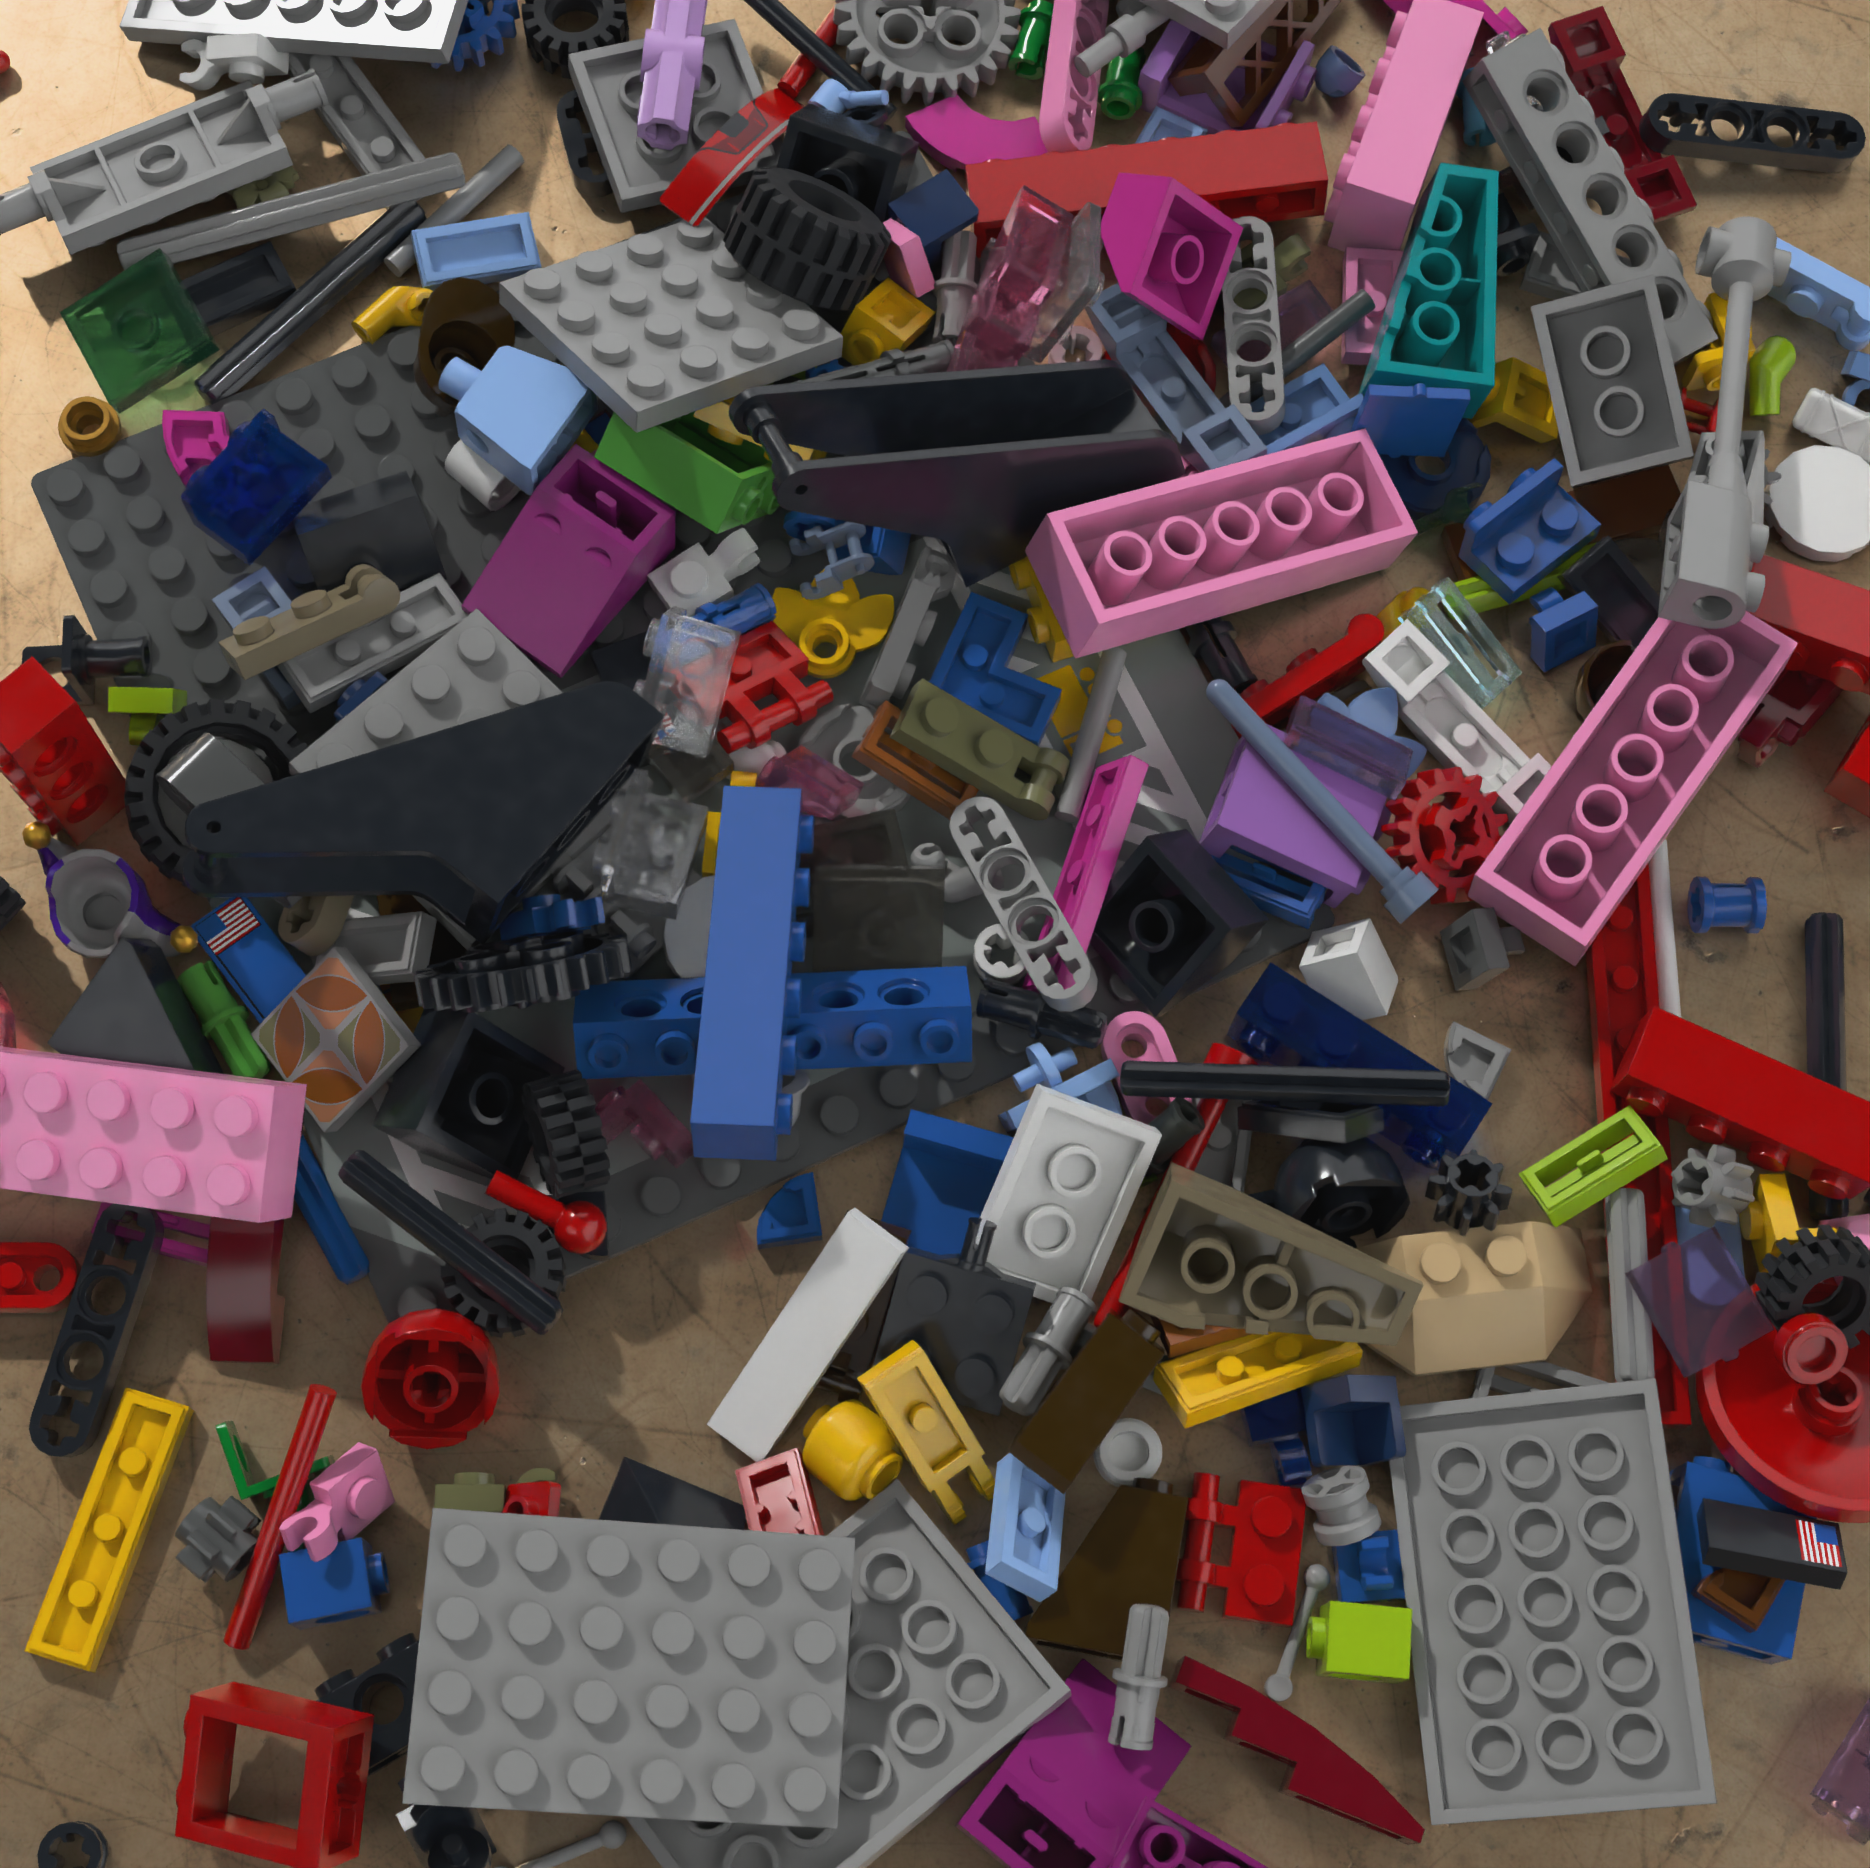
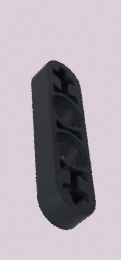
M1667 93L1655 98L1640 119L1639 124L1640 137L1645 145L1654 152L1661 154L1825 173H1838L1847 169L1864 148L1866 140L1864 129L1860 123L1845 113L1678 93ZM1662 116L1669 117L1670 125L1678 128L1676 132L1669 131L1668 123L1660 120ZM1695 118L1698 120L1697 124H1691ZM1722 119L1731 123L1737 131V140L1725 141L1720 139L1713 132L1711 121ZM1774 125L1783 127L1791 135L1793 145L1783 148L1774 144L1768 137L1767 127ZM1832 135L1834 136V141L1826 139V137ZM1808 142L1813 143L1810 148L1807 147ZM1836 145L1844 146L1842 151L1836 150Z
M113 1203L103 1211L97 1221L30 1417L29 1432L31 1440L38 1450L49 1456L71 1458L83 1454L93 1445L98 1436L163 1243L164 1226L162 1219L151 1208ZM134 1214H138L137 1225L146 1229L145 1236L142 1242L131 1240L123 1258L125 1261L137 1263L134 1273L132 1274L117 1266L102 1265L106 1254L118 1259L120 1258L124 1239L115 1234L118 1223H130ZM115 1277L124 1285L126 1292L125 1301L122 1307L115 1313L101 1315L93 1307L91 1300L92 1291L102 1279ZM89 1341L97 1344L102 1350L104 1357L103 1367L95 1377L82 1381L71 1372L69 1361L73 1350L78 1345ZM61 1384L71 1390L93 1392L90 1403L75 1399L70 1420L79 1424V1432L76 1437L65 1436L60 1445L56 1444L58 1432L49 1429L50 1421L53 1416L64 1417L72 1397L58 1395Z

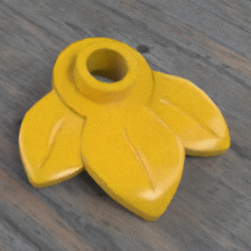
M815 578L811 583V587L817 586ZM853 578L842 582L844 589L814 600L805 599L802 597L801 592L797 590L777 587L772 597L777 613L774 614L776 618L772 621L809 658V675L821 679L834 678L848 670L857 652L877 646L886 637L895 613L892 595L876 594L860 599V594ZM829 642L834 644L837 650L831 657L821 658L814 653L815 648L821 643Z

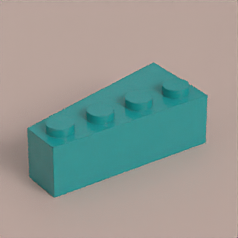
M1448 163L1439 164L1419 200L1358 394L1362 393L1365 396L1369 385L1413 387L1415 384L1422 383L1426 387L1470 389L1471 400L1462 418L1472 419L1495 386L1499 171Z

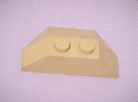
M1528 1221L1496 1225L1493 1231L1486 1229L1484 1226L1469 1228L1466 1236H1461L1458 1229L1404 1235L1356 1248L1423 1282V1288L1397 1345L1364 1343L1413 1377L1544 1362L1593 1292L1581 1228L1560 1225L1555 1228L1552 1224Z

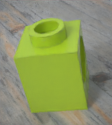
M1331 1600L1319 1608V1617L1310 1616L1306 1635L1307 1658L1317 1659L1316 1676L1399 1684L1409 1680L1412 1609Z

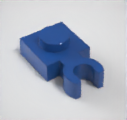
M560 894L525 898L522 900L523 910L511 913L499 927L501 941L524 934L543 936L567 931H585L593 926L605 923L602 897H594L573 902V899L561 900Z

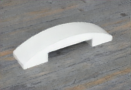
M1406 619L1362 660L1363 665L1378 688L1390 687L1395 690L1398 701V716L1445 769L1461 767L1463 777L1478 774L1482 777V785L1479 791L1481 794L1497 792L1499 797L1491 808L1496 814H1507L1509 819L1507 822L1511 824L1552 766L1539 753L1530 759L1444 671L1450 664L1445 656Z

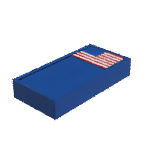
M231 897L191 925L192 929L198 934L199 944L259 1024L306 976L247 897Z

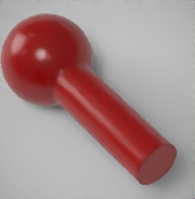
M496 1170L484 1193L515 1210L528 1213L529 1217L537 1221L540 1220L543 1224L553 1228L559 1245L571 1253H589L599 1247L606 1236L607 1222L605 1216L593 1203L573 1201L565 1205Z

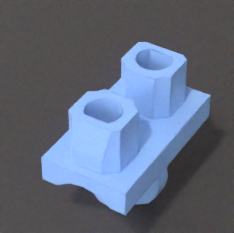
M1036 1042L1026 1047L1030 1066L1012 1075L1013 1081L1020 1092L1040 1083L1042 1086L1122 1115L1116 1091L1110 1081L1120 1075L1111 1058L1063 1082L1060 1073L1078 1064L1077 1058L1070 1047L1053 1055L1049 1054L1041 1042ZM1030 1099L998 1115L1006 1133L1014 1129L1017 1131Z

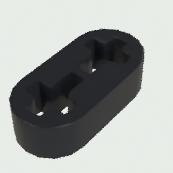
M576 89L567 92L557 105L559 132L571 179L576 189L581 193L591 197H604L613 193L605 168L604 173L593 175L589 167L587 153L598 152L591 132L582 134L576 113L583 111ZM598 152L600 163L604 167L600 154Z

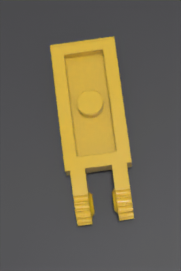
M911 1340L857 1378L919 1482L932 1494L940 1509L953 1525L967 1517L963 1510L964 1505L947 1482L948 1479L965 1468L975 1490L988 1501L993 1498L995 1479L981 1457L985 1452L920 1345Z

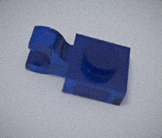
M1301 1387L1240 1409L1249 1447L1269 1443L1279 1485L1290 1487L1304 1484L1307 1481L1306 1477H1310L1312 1473L1305 1447L1299 1437L1307 1435Z

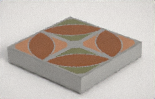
M333 947L250 1034L286 1082L307 1084L304 1106L324 1133L337 1132L421 1046L420 1042L346 947Z

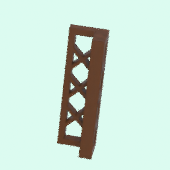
M1275 0L1228 50L1201 36L1172 72L1168 80L1179 96L1207 93L1231 128L1243 127L1287 71L1302 42L1312 39L1341 0H1307V16L1302 22L1293 21V0ZM1267 28L1276 29V55L1271 62L1261 61V35ZM1235 68L1245 69V95L1239 102L1236 101L1224 84Z

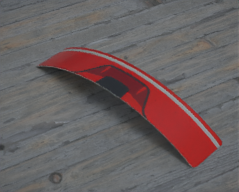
M779 88L772 89L758 96L732 116L698 150L661 195L660 202L692 226H699L712 207L740 174L773 141L786 131L790 115L805 106Z

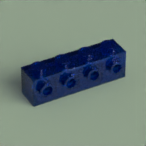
M1272 962L1269 963L1236 1012L1227 1033L1250 1056L1278 1066L1441 1071ZM1450 1077V1099L1448 1104L1443 1107L1379 1105L1380 1108H1383L1384 1131L1378 1133L1400 1146L1402 1151L1416 1163L1439 1171L1442 1156L1446 1154L1453 1159L1460 1156L1493 1103Z

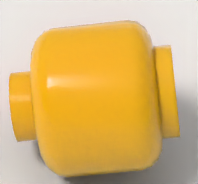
M856 1399L842 1401L833 1408L830 1405L820 1407L812 1414L803 1429V1436L807 1439L802 1453L805 1468L838 1497L847 1501H855L864 1497L870 1500L894 1482L902 1468L903 1457L899 1454L900 1449L882 1419L866 1404Z

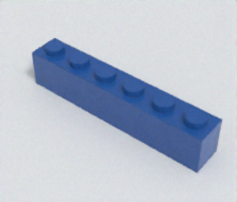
M724 786L690 1119L694 1157L776 1161L778 1134L791 1135L793 1095L782 1093L783 1075L795 1076L797 1035H786L788 1018H800L802 980L801 978H791L792 962H804L806 922L795 921L797 907H809L810 868H800L801 853L813 854L814 815H803L802 790L799 788Z

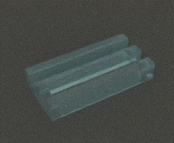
M1447 577L1434 584L1429 593L1422 595L1414 602L1415 605L1411 609L1405 610L1397 619L1401 624L1408 619L1445 656L1450 664L1444 671L1483 709L1523 672L1453 581ZM1440 601L1443 602L1499 675L1495 680L1474 654V649L1463 634L1456 631L1437 606Z

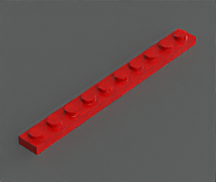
M1649 863L1586 951L1598 1124L1627 1107L1625 1098L1610 1092V1088L1635 1025L1653 1006L1660 1008ZM1636 1112L1660 1142L1668 1159L1621 1188L1639 1189L1644 1194L1654 1378H1656L1663 1429H1685L1692 1425L1676 1214L1675 1206L1671 1202L1674 1199V1192L1672 1188L1673 1177L1671 1176L1672 1162L1668 1117H1649ZM1622 1139V1140H1620L1619 1142L1615 1143V1144L1612 1145L1611 1147H1613V1146H1615L1616 1144L1620 1143V1142L1623 1141L1624 1139ZM1603 1198L1604 1224H1605V1239H1606V1253H1607V1267H1608V1282H1609V1264H1608V1246H1607V1228H1606V1209H1605V1198Z

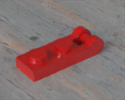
M1362 613L1354 616L1349 622L1345 637L1321 652H1318L1316 648L1306 650L1290 662L1286 667V674L1270 684L1266 679L1259 680L1246 688L1240 696L1266 724L1273 726L1279 723L1281 720L1300 711L1303 701L1307 699L1317 701L1323 694L1332 692L1366 670L1362 660L1381 643L1384 636V626L1381 620L1371 614ZM1231 724V726H1232V728L1234 729V731H1235V733H1236L1238 739H1240V738L1242 737V735H1241V734L1235 729V727Z

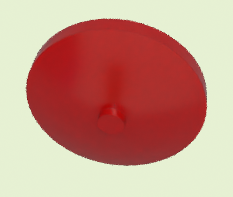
M1834 1277L1816 1284L1807 1293L1802 1304L1815 1303L1830 1296L1838 1288ZM1755 1283L1732 1298L1721 1310L1701 1346L1696 1368V1394L1705 1426L1717 1448L1730 1465L1746 1481L1774 1501L1797 1512L1827 1521L1870 1523V1335L1863 1329L1855 1334L1861 1344L1851 1349L1848 1347L1846 1360L1842 1368L1833 1377L1817 1384L1800 1383L1791 1378L1775 1358L1773 1346L1777 1330L1757 1301L1755 1291H1759L1760 1288Z

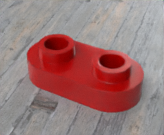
M0 1242V1313H54L69 1306L82 1268L79 1261L67 1249L51 1242ZM58 1270L60 1280L57 1286L49 1291H42L40 1288L42 1276L48 1271Z

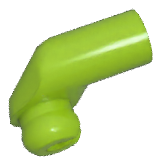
M1776 335L1767 338L1758 346L1749 361L1750 416L1780 415V384L1796 360L1795 348L1791 341L1785 337Z

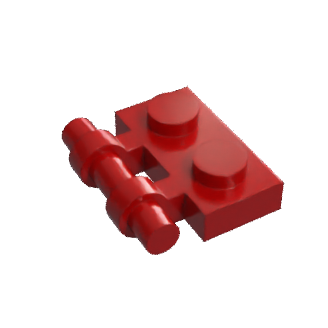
M773 621L733 639V643L724 648L719 646L670 670V688L705 727L724 717H727L733 723L717 732L718 743L727 754H731L744 746L754 749L770 741L772 732L790 723L799 726L815 718L817 709L834 700L832 689L825 680H820L808 687L802 684L800 679L808 676L809 658ZM770 694H773L779 700L762 710H759L753 704Z
M1195 1472L1191 1498H1188L1185 1521L1188 1524L1183 1559L1178 1561L1175 1580L1180 1583L1177 1609L1204 1613L1207 1588L1225 1590L1222 1618L1290 1628L1293 1626L1306 1510L1302 1490L1300 1488L1241 1479L1237 1485L1235 1506L1218 1502L1220 1476L1211 1473ZM1214 1527L1232 1530L1228 1567L1210 1563Z

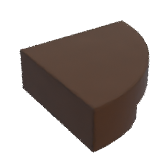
M1722 1568L1705 1576L1690 1594L1741 1628L1752 1633L1758 1630L1785 1580Z

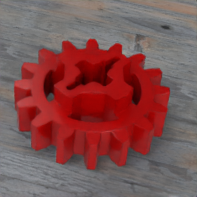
M1461 767L1425 770L1417 773V779L1402 781L1398 786L1403 798L1388 800L1386 803L1387 809L1395 815L1394 823L1381 825V832L1393 837L1394 845L1385 849V852L1391 858L1398 859L1402 870L1408 866L1416 875L1422 871L1439 889L1429 898L1432 905L1473 901L1468 897L1474 875L1502 837L1499 836L1498 827L1509 821L1507 814H1494L1491 808L1499 797L1497 792L1481 794L1479 791L1482 785V777L1478 774L1463 777ZM1436 796H1444L1442 802L1432 803V806L1428 804ZM1461 866L1463 867L1457 875L1453 877L1448 876L1450 871L1460 870Z

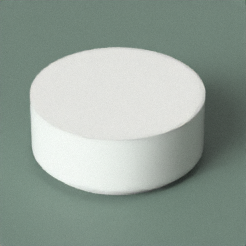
M1134 1418L1118 1419L1094 1452V1462L1098 1472L1107 1482L1116 1487L1121 1485L1132 1487L1134 1478L1138 1477L1151 1479L1158 1470L1162 1460V1445L1157 1433L1147 1423Z

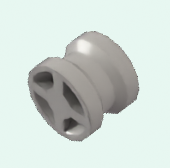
M1349 1465L1335 1467L1312 1476L1303 1484L1301 1490L1306 1506L1314 1509L1317 1515L1313 1527L1317 1540L1322 1545L1333 1547L1349 1545L1371 1536L1380 1528L1382 1521L1377 1506L1368 1502L1366 1496L1370 1484L1365 1469Z

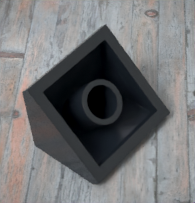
M407 471L289 510L318 590L328 592L345 584L346 575L350 569L360 564H368L375 567L383 575L395 582L400 592L438 573L447 580L418 494Z

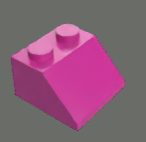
M1119 172L1098 230L1121 292L1193 339L1203 340L1243 227L1173 177Z

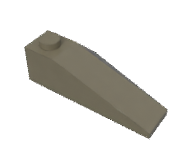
M1171 1162L1145 1221L1119 1297V1302L1181 1328L1205 1330V1325L1226 1326L1235 1329H1245V1333L1268 1335V1331L1312 1335L1314 1339L1396 1346L1423 1288V1282L1230 1186Z

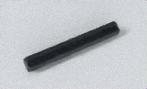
M357 1150L344 1162L338 1173L344 1184L537 1334H546L558 1322L563 1313V1308L557 1299L367 1152Z

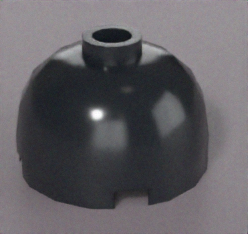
M1368 1137L1348 1143L1306 1138L1281 1164L1273 1189L1275 1209L1353 1248H1357V1245L1350 1238L1351 1236L1363 1234L1373 1228L1376 1238L1381 1237L1404 1218L1410 1205L1409 1195L1396 1163L1387 1151Z

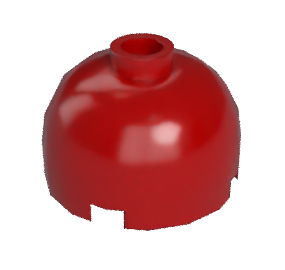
M438 1308L409 1312L390 1322L372 1343L361 1383L365 1410L372 1420L375 1415L378 1421L389 1429V1437L400 1444L423 1449L454 1446L466 1440L467 1432L478 1427L483 1420L485 1425L494 1413L500 1393V1374L495 1348L483 1329L462 1314Z

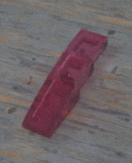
M1025 185L1017 193L991 251L956 341L947 372L1017 366L1020 358L1031 347L1041 307L1054 292L1074 215Z

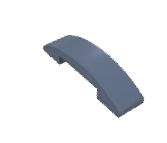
M1118 283L1084 300V308L1111 360L1123 367L1130 378L1132 388L1157 424L1173 438L1180 454L1198 471L1204 472L1267 455V447L1236 406L1232 404L1225 408L1166 331V320L1121 292Z

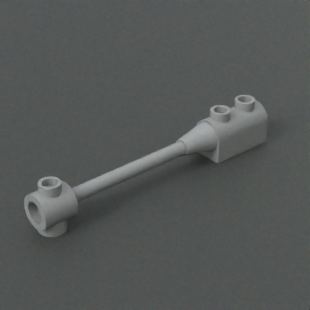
M1738 217L1725 222L1720 228L1708 227L1702 239L1695 266V273L1711 277V285L1715 293L1728 301L1714 453L1705 471L1703 483L1688 480L1668 518L1658 617L1708 629L1732 626L1743 618L1745 611L1754 613L1759 607L1765 588V575L1750 572L1749 565L1750 562L1759 563L1768 543L1769 526L1753 522L1754 506L1748 497L1739 452L1752 305L1754 301L1766 296L1772 286L1781 287L1783 285L1791 263V252L1777 249L1776 231L1768 222L1756 217Z

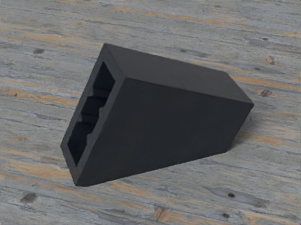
M125 937L120 939L47 1042L60 1054L224 1074L206 1036H203L200 1030L201 1027L161 947L149 939Z

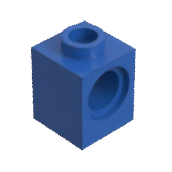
M362 1537L338 1542L334 1551L318 1562L310 1559L307 1549L279 1554L288 1624L303 1630L382 1613L379 1595L390 1592L386 1560L383 1552L373 1554L372 1545Z

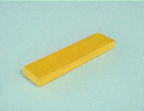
M128 1387L125 1388L25 1647V1652L92 1673L96 1672L194 1412L191 1407Z

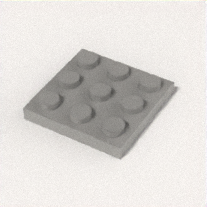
M735 19L703 25L701 37H705L702 73L699 91L694 90L687 144L677 145L672 150L653 148L646 140L637 137V116L640 95H642L643 90L640 74L644 38L568 54V70L621 213L662 204L660 202L661 195L698 150L740 109L763 94ZM781 136L773 141L740 174L728 189L747 185L755 169H760L761 167L776 168L783 144Z

